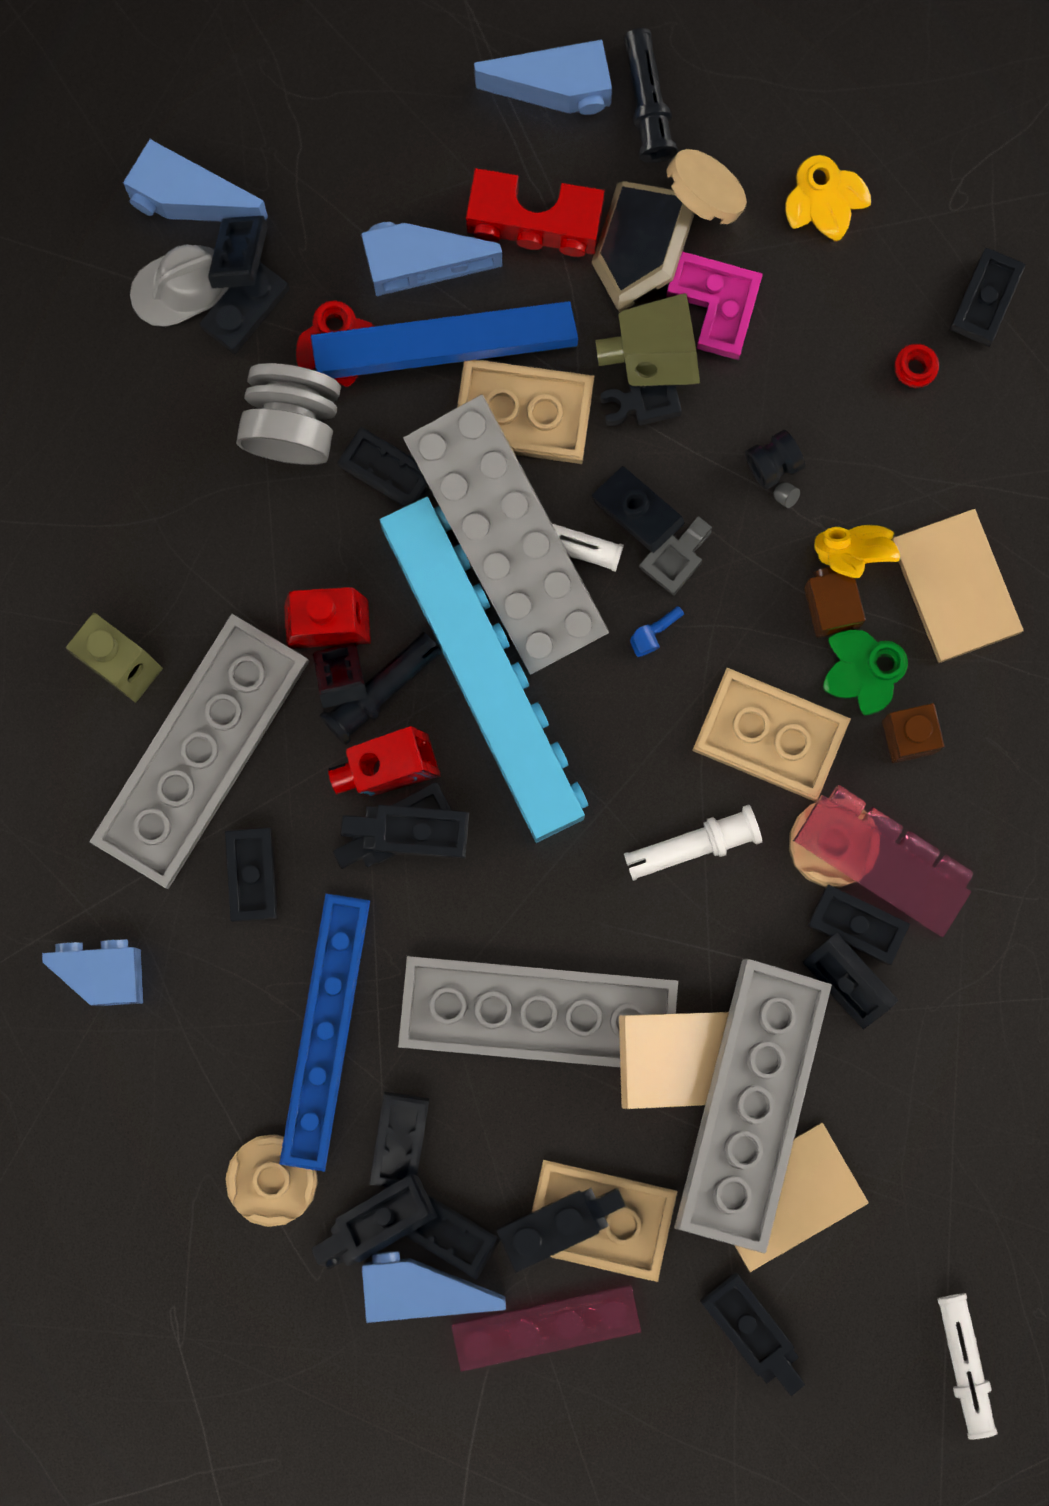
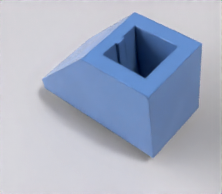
M128 940L100 941L101 949L83 950V943L55 944V952L42 953L43 963L88 1004L92 1006L143 1004L141 949L128 947Z

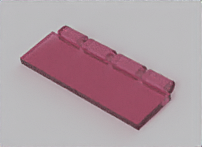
M838 785L829 799L821 795L793 841L940 937H944L971 893L965 887L969 883L973 872L948 855H945L936 868H934L933 864L939 856L940 850L911 831H908L900 843L897 844L894 841L899 837L903 826L874 807L867 811L862 820L857 818L863 811L866 802L844 787Z

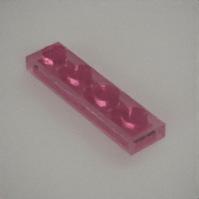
M631 1285L480 1317L451 1325L461 1372L641 1332Z

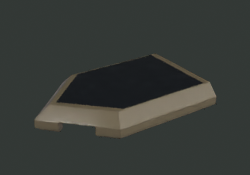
M625 181L617 183L591 263L619 313L634 305V300L655 287L657 290L674 279L695 214L676 197L673 192L674 190Z

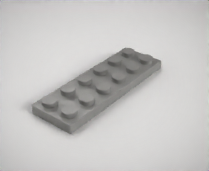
M483 395L472 399L403 437L530 675L609 633L604 620Z
M231 614L89 842L164 888L169 889L308 665V658Z
M407 956L398 1047L620 1067L619 1015L676 1014L678 981Z
M742 960L675 1229L766 1254L832 984L754 960Z

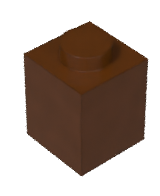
M830 567L813 572L814 578L808 580L804 589L816 637L820 638L842 631L860 629L866 619L855 578L839 574Z
M934 703L891 712L882 720L892 763L933 755L945 747Z

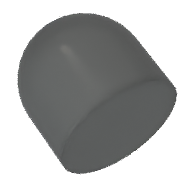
M779 483L774 489L776 501L787 508L792 507L799 499L800 490L790 483Z

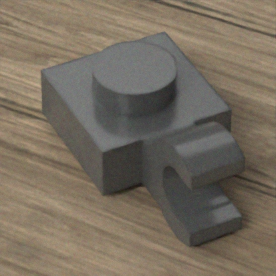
M698 516L679 540L672 535L654 553L650 552L640 564V569L674 596L701 565L702 559L694 552L710 536L712 527Z

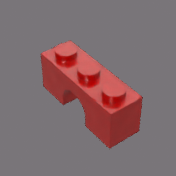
M475 168L466 215L467 233L474 234L476 239L490 242H498L499 239L516 241L520 247L532 250L541 249L542 246L558 248L561 253L572 257H582L585 253L594 255L605 190L561 183L560 194L556 204L545 212L536 213L523 208L517 200L518 175Z

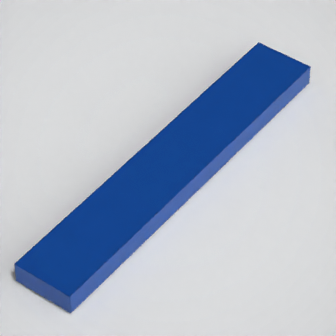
M568 301L311 335V344L316 371L326 374L331 378H341L576 347L578 345V335L571 302Z
M332 894L325 895L279 1165L323 1172L326 1170L370 900Z

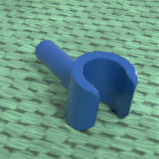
M679 606L651 625H644L636 630L630 638V643L637 657L645 656L660 648L655 635L661 633L684 615Z

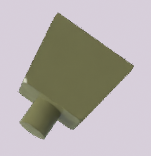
M687 293L621 311L619 314L621 336L595 340L599 366L625 362L628 383L632 386L700 383Z
M95 612L66 646L69 653L135 703L163 670L145 650ZM138 664H140L137 672L130 679H128V676L132 669Z

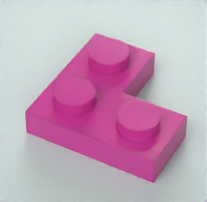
M682 252L674 279L669 283L666 297L687 293L688 303L708 308L697 349L739 360L763 274Z

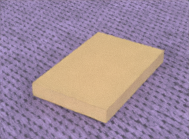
M483 360L464 361L457 408L483 395L515 455L582 464L594 376Z
M975 509L892 538L900 552L899 565L938 664L1016 636L1024 631Z
M726 668L692 751L816 802L851 718Z
M729 1012L619 1015L622 1108L706 1105Z
M822 1122L794 1137L766 1254L735 1246L749 1272L869 1204Z
M543 1160L532 1212L578 1190L582 1192L589 1188H592L595 1197L618 1188L626 1205L605 1216L609 1227L600 1230L599 1234L551 1257L658 1282L677 1190Z

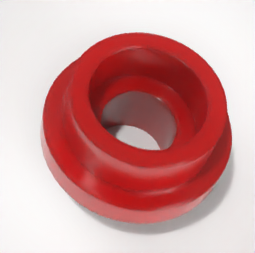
M911 344L899 352L895 360V373L898 379L906 386L912 388L925 387L935 379L939 371V360L935 352L928 346ZM912 361L920 362L923 365V372H912L909 369V363Z

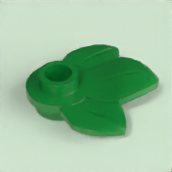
M847 630L831 636L828 639L829 645L840 661L828 672L823 683L824 691L838 698L849 699L858 697V704L864 716L883 710L893 698L894 683L898 682L907 671L908 659L905 651L892 641L877 642L863 630ZM885 656L892 661V669L890 671H882L878 668L877 659L879 657Z

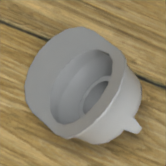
M187 244L177 246L167 252L166 255L142 268L133 280L130 292L132 307L138 316L153 326L168 327L181 323L214 307L229 289V287L211 288L208 274L214 250L200 245Z

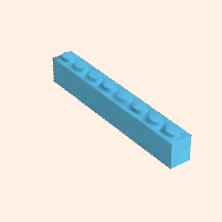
M427 496L379 519L389 545L535 842H540L583 821L585 814L582 809L589 806L587 799L578 782L569 784L563 768L569 766L564 752L558 742L550 745L543 731V728L549 726L547 718L538 702L530 705L523 690L529 687L528 680L518 662L513 665L510 664L504 652V649L510 647L507 637L499 623L491 625L484 611L490 608L489 601L479 583L474 586L471 585L465 573L466 570L471 568L470 563L460 544L455 547L452 546L446 534L452 528L440 506L433 508Z

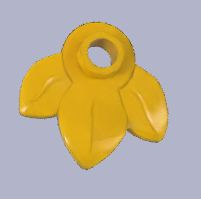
M816 155L806 159L798 168L796 176L797 186L787 197L785 211L792 229L802 227L812 220L822 234L834 241H839L843 238L849 227L851 209L869 207L871 205V197L864 181L856 173L839 170L836 163L829 157ZM816 169L822 170L826 175V181L823 185H818L813 180V173Z
M863 525L849 530L842 527H831L818 534L815 538L814 548L818 553L820 561L830 565L833 571L852 578H860L867 563L900 561L898 547L891 540L894 537V532L882 526Z

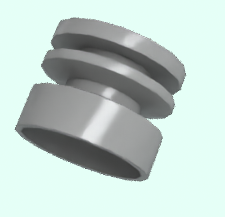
M277 363L251 366L247 382L252 387L246 389L244 399L258 409L242 412L236 444L251 454L280 462L302 465L326 463L329 457L333 430L329 425L319 420L335 417L337 406L333 402L339 398L341 385L337 380L326 374L303 367Z

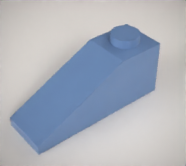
M602 40L474 63L476 89L565 113L579 112L583 115L600 112L606 106H611L612 85Z
M149 139L123 182L131 199L130 203L136 209L149 216L156 212L167 219L222 221L225 218L264 216L266 220L268 216L264 201L151 139Z
M393 222L378 223L372 226L369 231L361 233L376 296L502 267L501 246L495 242L407 223L395 225Z
M399 1251L375 1253L372 1255V1262H365L362 1265L366 1323L506 1310V1298L504 1295L414 1259H400Z

